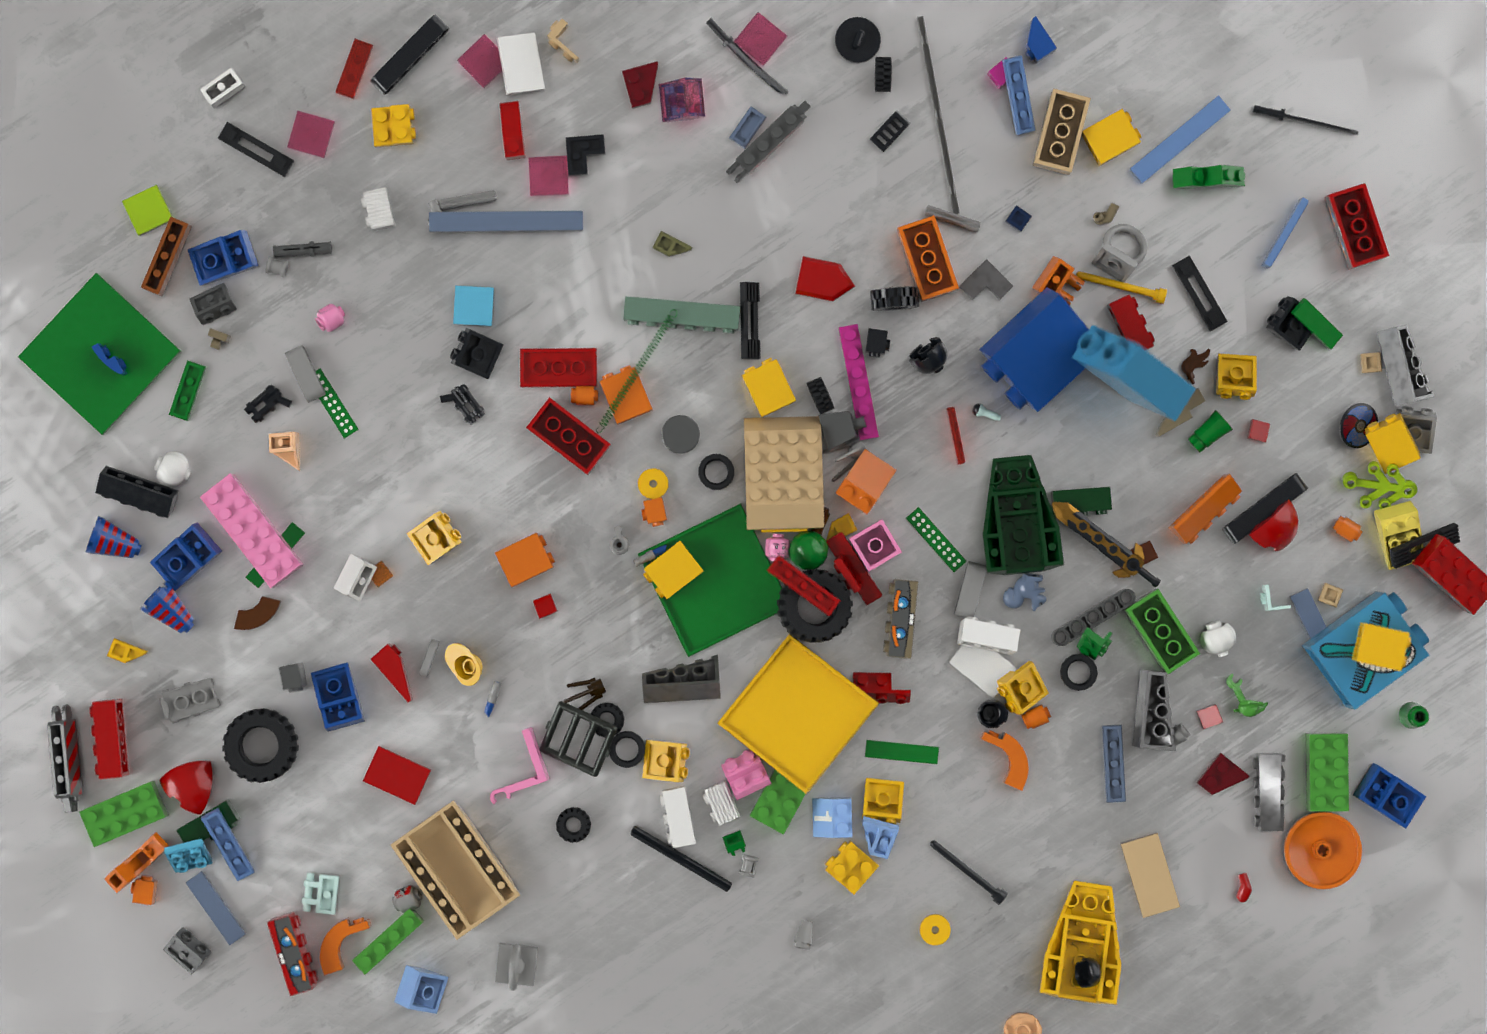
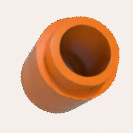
M576 386V388H571V403H576V405H595V402H598L599 395L598 390H595V386Z
M1340 516L1333 526V529L1336 530L1335 533L1350 542L1353 539L1357 541L1363 532L1360 530L1361 526L1348 517Z
M1042 704L1025 711V714L1021 715L1027 729H1034L1049 722L1048 718L1051 717L1048 708H1043Z

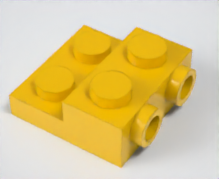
M409 104L371 108L374 147L413 144V139H416L415 127L412 128L411 120H415L414 109H410Z
M1218 353L1216 395H1220L1224 399L1240 396L1242 400H1249L1251 397H1254L1257 391V356Z
M441 511L434 513L407 533L427 565L432 564L462 543L460 532L452 528L449 524L451 521L450 517Z
M1032 661L1026 662L1015 672L1009 671L996 681L999 685L997 687L998 693L1005 697L1007 701L1005 703L1007 710L1022 715L1049 694Z
M646 740L642 778L684 782L688 775L685 761L690 755L687 744Z
M866 778L862 819L865 816L895 825L900 823L904 782Z
M850 840L848 843L846 841L842 843L838 848L840 852L836 857L832 855L825 863L827 866L825 870L852 894H855L879 865Z

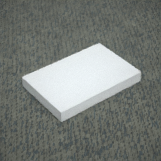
M535 32L497 37L506 95L544 90Z
M964 645L959 648L949 661L951 665L992 698L998 694L997 687L999 685L996 681L1009 671L1015 672L1017 670L1015 666L998 652Z

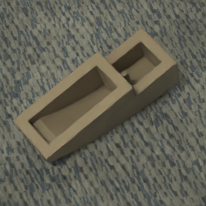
M1196 388L1176 422L1166 417L1163 419L1156 432L1157 437L1193 418L1190 410L1205 402L1199 388Z

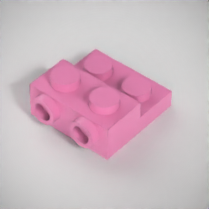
M750 749L745 750L737 758H728L721 765L736 800L772 784L761 758Z

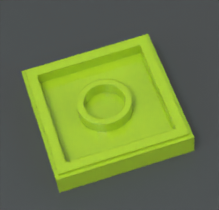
M158 185L152 186L122 201L138 236L168 223L170 217H172Z

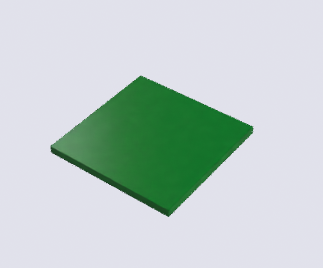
M95 273L24 349L18 358L101 435H104L181 350L98 273ZM97 343L102 344V346L106 345L111 353L109 358L116 356L119 359H123L127 366L125 369L127 374L120 375L110 369L97 356L92 346Z
M741 503L638 553L640 557L646 552L663 545H667V551L681 541L703 569L701 574L668 599L665 597L661 599L658 595L688 657L777 614V611H779L777 600H779V592L783 588L779 580L767 572L771 564L755 531L747 530V517ZM655 559L643 563L644 568L648 566L650 563H652ZM652 581L653 587H654V589H656L657 586H656V585L654 584V582Z

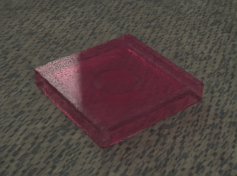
M757 12L734 42L764 66L788 36Z
M485 34L457 60L483 88L502 72L499 49Z
M297 111L287 148L325 159L335 121Z
M567 156L528 157L530 196L569 194Z

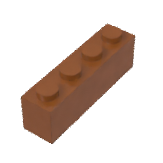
M170 217L141 288L163 297L192 228L191 225Z

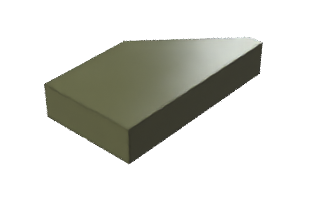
M661 231L652 248L671 257L691 251L693 247Z

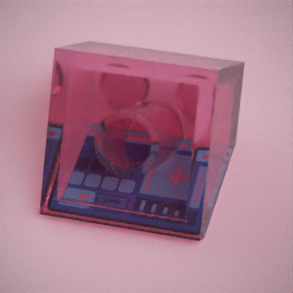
M681 78L659 84L662 122L693 120L705 117L702 78Z

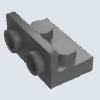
M225 283L219 284L189 299L195 315L202 325L211 323L224 315H229L237 309Z
M184 927L173 936L163 949L191 975L211 954L207 946L201 943Z

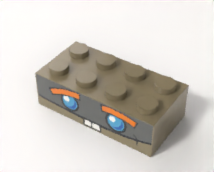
M893 579V583H889L888 594L892 595L891 602L887 603V613L890 614V620L886 621L885 633H888V640H884L883 652H887L886 656L911 659L918 581Z

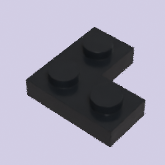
M604 134L565 137L568 176L588 175L586 156L605 154Z

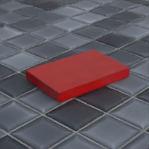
M378 746L363 782L416 805L431 769Z

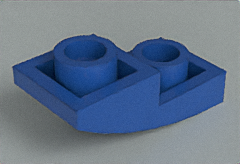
M97 343L92 346L97 356L110 369L120 375L127 374L125 371L127 366L123 359H119L116 356L109 358L111 353L106 345L102 346V344Z

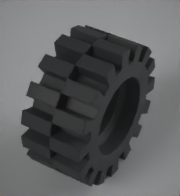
M876 57L875 92H891V57Z
M819 377L808 382V389L820 415L834 409L822 378Z
M613 703L599 704L592 710L591 715L600 718L603 713H611L615 719L613 725L617 727L615 733L617 735L624 725L623 712ZM598 726L595 733L605 738L608 731Z
M567 808L558 816L556 830L565 841L570 843L580 842L590 832V817L581 808ZM573 817L579 819L581 822L580 830L570 832L566 827L568 819Z

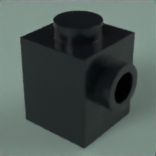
M868 329L865 352L869 353L870 357L880 358V355H884L885 351H889L890 340L887 339L888 331Z

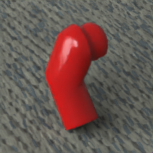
M1247 873L1238 875L1240 887L1236 896L1242 903L1249 899L1252 892Z

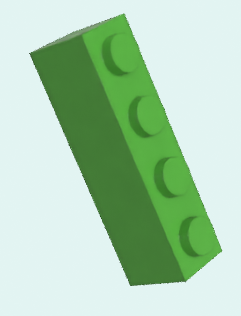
M409 908L352 960L353 963L364 975L367 974L424 922L423 918L415 910Z

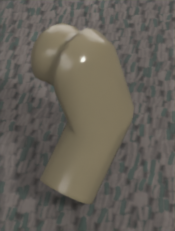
M1111 203L1106 212H1096L1093 215L1094 222L1098 225L1111 223L1119 206Z

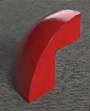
M1287 500L1278 506L1272 516L1254 527L1249 536L1264 548L1272 547L1274 551H1280L1287 547L1293 541L1298 531V515L1292 502Z
M194 761L171 769L159 780L164 792L169 798L173 796L180 801L181 808L201 815L207 805L212 788L213 774L211 761Z

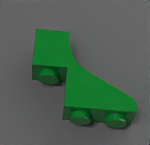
M1190 166L1173 169V188L1245 186L1244 167Z

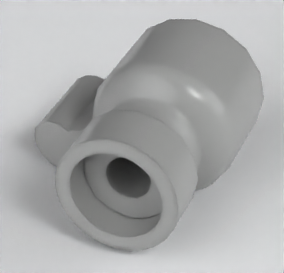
M616 526L614 528L616 536L611 540L610 547L614 553L621 555L628 551L630 544L628 539L621 535L622 528Z

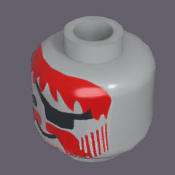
M412 885L405 886L395 891L392 898L393 905L397 911L405 913L409 908L411 910L418 909L421 903L420 900H422V894L419 889H415Z

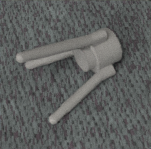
M861 440L858 442L854 441L837 449L848 448V452L836 458L835 462H839L849 456L854 460L832 479V482H835L852 468L861 453L866 449ZM828 449L822 450V453L830 452Z

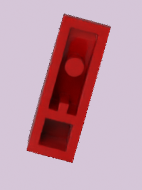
M519 101L500 103L506 160L526 158Z
M387 644L371 660L409 703L413 698L403 658L400 656L402 652L395 644L393 646Z

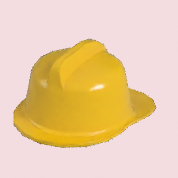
M453 643L445 650V661L457 679L466 686L476 684L482 674L483 664L481 659L460 643Z

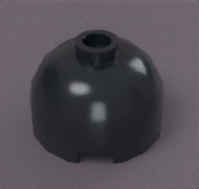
M939 337L929 339L931 343L924 347L920 344L909 355L911 358L909 362L918 372L924 374L934 372L936 374L944 368L947 350Z

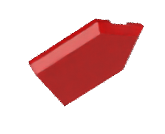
M803 256L795 294L834 301L855 287L841 264Z

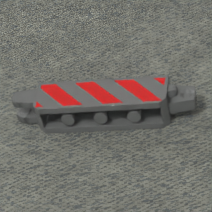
M804 101L799 107L795 104L790 106L736 158V162L728 168L726 173L728 175L732 174L740 165L744 171L738 174L734 181L739 183L747 174L750 175L804 123V119L807 117L804 113L810 108V105Z
M68 704L63 705L61 709L59 706H53L51 710L52 722H48L47 725L53 793L56 799L61 798L65 812L78 811L79 796H83L76 719H72L71 708Z

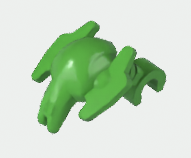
M1231 674L1227 678L1226 683L1229 688L1233 689L1236 698L1240 702L1239 709H1234L1233 711L1246 717H1253L1264 711L1268 702L1246 700L1240 688L1242 679L1240 678L1237 683H1234L1232 681L1233 674Z

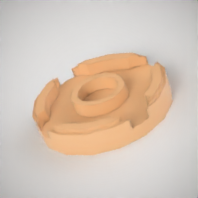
M1018 1012L1006 1020L1004 1034H1042V1027L1038 1019L1032 1014Z

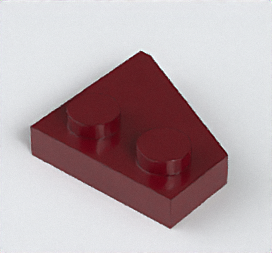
M658 61L622 71L632 109L651 104Z
M1219 753L1196 783L1213 795L1248 779L1250 776L1222 753Z

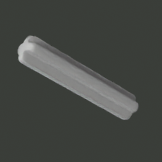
M491 190L441 199L440 206L442 210L492 202L497 199L496 192Z
M930 205L927 206L925 211L926 216L931 217L935 215V218L974 232H978L981 223L979 221Z

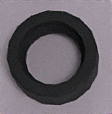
M711 454L701 461L698 475L701 482L707 488L721 490L732 482L734 466L728 457L722 454ZM721 461L726 465L728 475L723 482L713 483L707 479L705 469L710 462Z
M1081 654L1071 655L1066 658L1060 669L1061 679L1064 684L1070 689L1077 691L1090 688L1095 683L1098 675L1097 666L1094 661L1088 656ZM1075 661H1082L1090 668V676L1084 683H1074L1068 677V668Z
M632 731L618 733L614 736L609 748L611 749L610 758L612 761L624 768L636 766L645 755L643 739ZM624 738H631L638 745L637 756L629 761L620 759L616 753L617 743Z

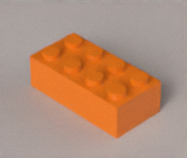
M935 215L898 227L897 232L915 285L918 287L921 302L958 290L959 287Z

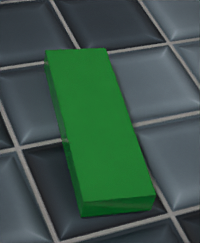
M1305 298L1291 312L1330 350L1343 336Z
M187 360L169 415L188 421L206 370L205 366Z

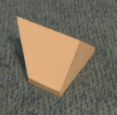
M299 433L269 434V453L275 454L300 471Z

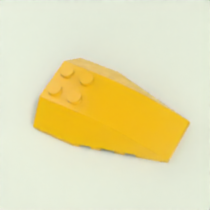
M1073 881L1044 955L1040 993L1063 999L1116 1005L1121 974V959L1112 887ZM1083 958L1095 959L1101 966L1102 974L1100 981L1093 987L1082 988L1076 981L1075 965L1077 962L1083 961Z

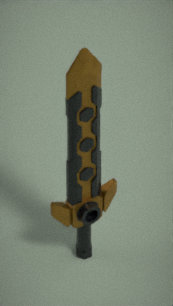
M1067 502L1052 503L1058 520L1123 568L1113 571L1114 575L1118 578H1125L1138 573L1149 581L1152 586L1157 587L1161 580L1142 567L1145 558L1140 545L1135 543L1133 554L1132 551L1095 525Z

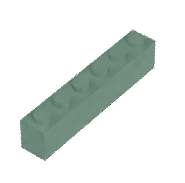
M625 296L623 320L627 321L628 325H639V322H643L649 327H658V324H665L663 321H669L671 324L666 323L669 327L665 326V328L677 329L678 325L685 326V330H696V327H701L707 332L723 329V333L734 334V330L738 331L740 306Z

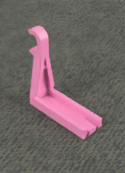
M532 727L523 730L522 733L537 776L494 790L490 794V800L493 804H496L495 795L497 793L505 792L506 798L511 799L512 792L550 779Z

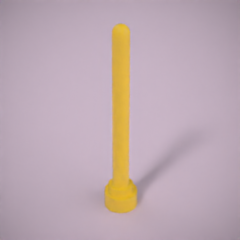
M1081 271L1076 273V276L1082 280L1152 297L1153 300H1156V303L1164 304L1167 289L1164 288L1152 290Z

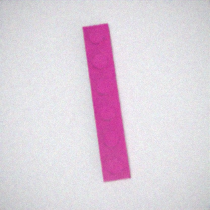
M858 324L839 327L855 418L864 416L867 426L858 430L859 440L877 438L879 435Z

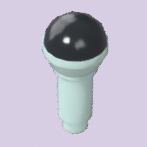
M976 404L972 409L973 414L977 417L985 416L998 421L1001 418V415L986 409L982 404Z

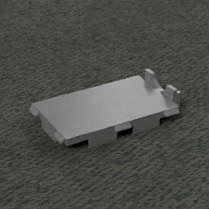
M207 678L194 683L188 682L176 689L163 690V698L159 700L165 719L170 718L172 723H177L180 719L192 715L194 717L199 716L202 712L221 706L219 699L215 695L213 679Z

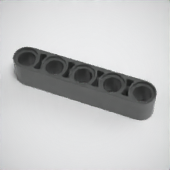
M1122 589L1053 631L1051 635L1052 642L1057 646L1067 645L1082 636L1087 628L1093 629L1131 606L1136 600L1135 593L1130 589ZM1124 592H1128L1131 596L1128 603H1124L1121 599ZM1108 602H1112L1115 606L1114 611L1111 613L1105 610V605ZM1091 612H1095L1098 615V620L1095 623L1089 621L1088 617ZM1075 622H1079L1082 625V629L1078 633L1072 630V625ZM1059 632H1063L1066 636L1065 641L1062 643L1056 641V635Z

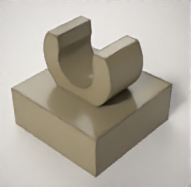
M211 328L208 332V336L213 337L210 345L212 348L220 350L222 341L226 343L230 341V335Z

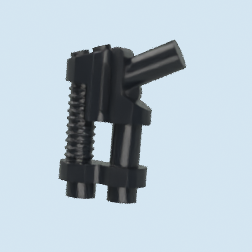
M465 384L451 390L452 394L440 396L441 403L454 401L456 403L455 409L462 413L465 417L463 420L470 425L477 421L474 417L478 416L480 419L485 415L484 408L475 400ZM468 402L474 408L472 413L465 406Z
M268 385L265 388L266 390L258 395L257 398L246 404L247 407L244 410L248 415L253 413L254 415L251 418L257 423L258 421H263V417L270 411L276 410L275 405L278 403L290 408L292 401L282 397L283 394L278 388ZM263 401L266 405L257 411L255 407Z

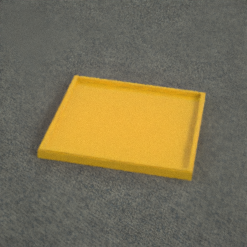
M789 634L717 724L807 795L878 707L879 703Z

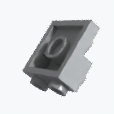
M1403 406L1402 409H1397V414L1401 413L1419 452L1432 454L1437 420L1436 413L1429 408L1413 411L1412 407Z

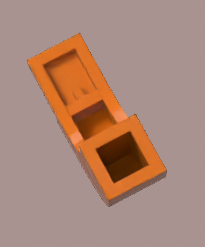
M991 730L988 733L983 731L980 739L1002 748L1008 756L1009 769L1003 782L1022 791L1028 777V760L1024 749L1017 740L1005 732L1002 738L999 739L1000 734Z
M157 832L154 833L104 880L118 893L163 854L164 848L169 847V845Z
M348 917L330 929L320 949V964L324 975L344 968L340 953L342 941L350 934L370 928L372 926L370 919L358 918L353 920L351 925Z

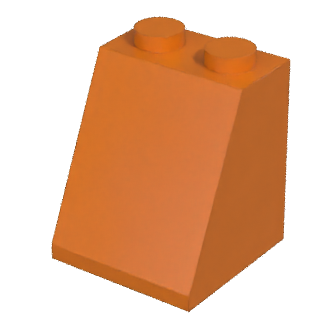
M864 449L839 486L836 494L868 515L895 474L896 469L867 449Z

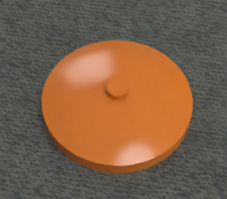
M1313 812L1297 820L1288 831L1284 842V857L1290 872L1300 882L1316 889H1331L1344 884L1355 874L1362 858V844L1358 832L1345 818L1331 812Z

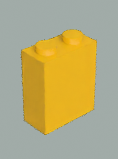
M1123 109L1082 131L1081 136L1098 166L1105 164L1141 143L1140 139L1142 137L1137 128H1133L1130 123L1132 119L1127 111L1124 112Z
M766 359L761 362L762 366L756 369L754 366L744 370L745 374L742 375L761 418L796 402L777 359Z
M1401 413L1397 415L1391 414L1385 420L1379 423L1373 422L1365 428V435L1385 474H1387V467L1390 464H1396L1400 468L1421 459L1420 452Z
M679 541L646 566L643 576L649 583L654 582L657 586L655 591L661 599L663 597L668 599L701 574L703 569L683 543Z
M1360 622L1352 660L1401 671L1407 661L1405 653L1406 648L1410 647V633Z

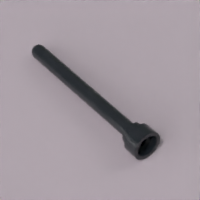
M933 840L930 842V846L988 891L995 903L1000 905L1008 895L1004 889H996L937 841Z

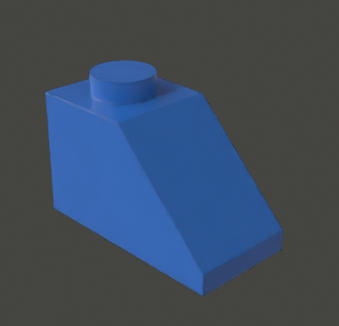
M1035 16L1031 20L1026 44L1027 51L1025 52L1031 61L1034 60L1035 63H1038L1055 52L1057 47Z

